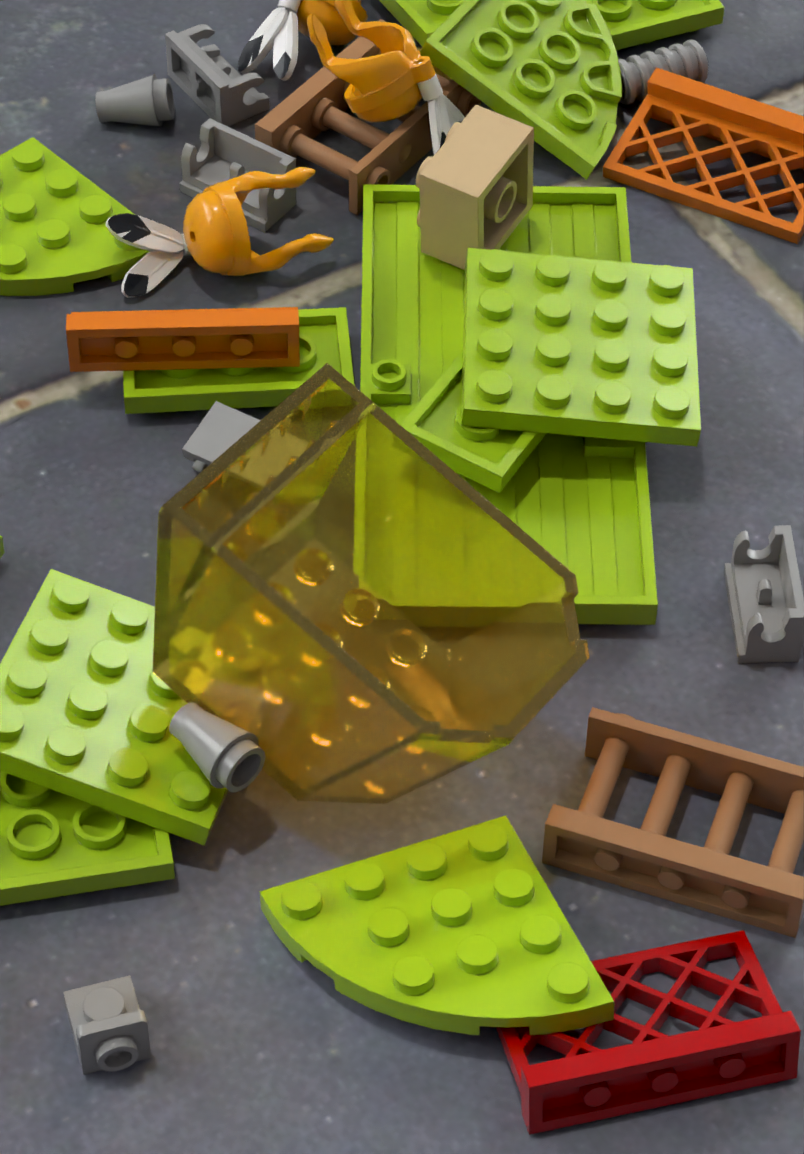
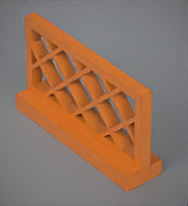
M656 67L647 81V95L603 165V177L798 244L804 234V183L796 185L790 171L798 168L804 170V116ZM650 118L673 125L675 129L650 135L646 125ZM705 136L723 142L724 145L698 151L692 138ZM682 141L689 155L664 162L657 148ZM648 152L654 164L641 169H635L623 165L626 157ZM753 152L768 157L772 161L747 168L741 154ZM731 158L737 171L712 178L706 164ZM696 168L702 182L684 186L673 182L670 175ZM779 174L786 188L761 195L754 181ZM744 184L750 196V199L733 203L722 199L719 191ZM793 201L799 213L794 222L791 223L772 216L768 208Z

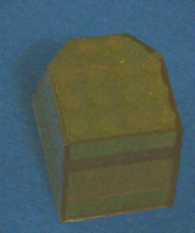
M328 363L169 499L158 513L153 673L186 703L194 702L205 711L255 734L259 739L258 746L264 750L266 756L262 770L297 801L387 804L509 745L582 668L590 658L587 640L580 638L574 598L579 592L576 575Z

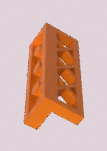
M298 307L95 311L66 314V337L70 372L300 367Z

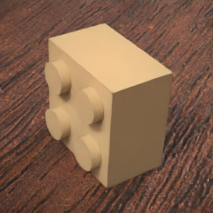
M475 105L461 123L456 122L452 125L446 136L445 143L433 157L429 156L422 162L416 176V187L420 190V209L417 216V225L421 227V252L465 270L468 248L500 249L533 206L534 127L479 105Z

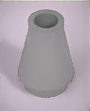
M153 74L109 90L96 92V110L101 123L121 122L161 127L163 121L173 120L175 116L174 95L169 78L157 79V76Z
M191 702L184 705L176 712L170 722V733L182 743L213 787L226 788L230 792L241 791L250 785L262 770L266 756L264 750L259 747L258 737L205 711L198 704Z

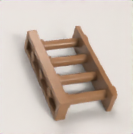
M358 37L336 57L359 59L379 55L381 51L369 39ZM324 66L255 124V140L289 156H299L348 180L349 211L358 215L363 211V184L392 185L432 149L428 101L421 107L416 106L407 114L397 118L403 123L389 134L345 113L349 106L345 100L344 93L350 83L336 77ZM436 74L443 94L460 110L464 117L467 116L475 105H481V100L454 80H449ZM331 129L372 150L360 161H356L313 139L322 131Z
M592 707L588 717L585 756L596 759L597 762L578 810L553 804L545 823L542 863L796 938L804 913V877L793 874L804 842V766L636 720L626 714H615ZM622 767L659 777L643 823L639 829L603 818ZM684 785L722 795L704 847L666 837ZM747 803L785 814L768 866L729 855Z

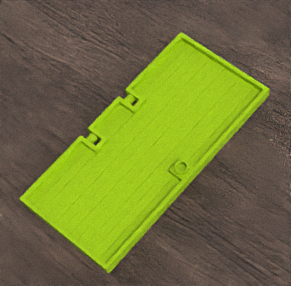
M363 184L357 622L655 625L658 600L645 442L547 433L500 493L396 444L398 426L463 350L465 270L421 252V227L417 225V216L420 209V190L416 185ZM533 186V206L499 250L631 262L626 187Z

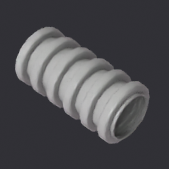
M690 39L685 41L683 45L676 43L669 46V48H658L655 52L646 51L640 56L631 55L626 58V61L621 58L618 59L622 82V98L620 103L629 105L635 100L643 101L647 95V81L656 67L705 83L708 75V60L701 45L696 40Z

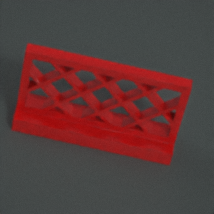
M744 930L591 961L607 990L612 992L614 1019L588 1026L579 1039L561 1032L530 1035L529 1026L496 1027L521 1095L522 1116L529 1135L797 1078L801 1030L792 1011L782 1012ZM735 956L740 966V970L733 980L703 969L708 961ZM662 972L677 978V981L667 994L641 984L638 981L644 974ZM691 985L721 996L711 1012L681 1000ZM626 998L655 1009V1012L645 1026L615 1014ZM734 1002L762 1014V1017L738 1022L724 1018ZM669 1016L699 1028V1030L671 1036L658 1032ZM603 1030L633 1041L632 1044L604 1050L592 1046ZM537 1043L566 1055L565 1058L529 1065L527 1056Z

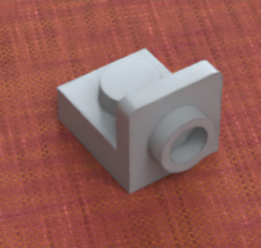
M130 975L63 992L65 1008L83 1075L100 1070L119 1071L131 1066L136 1061L151 1058L147 1019L145 1012L140 1010Z

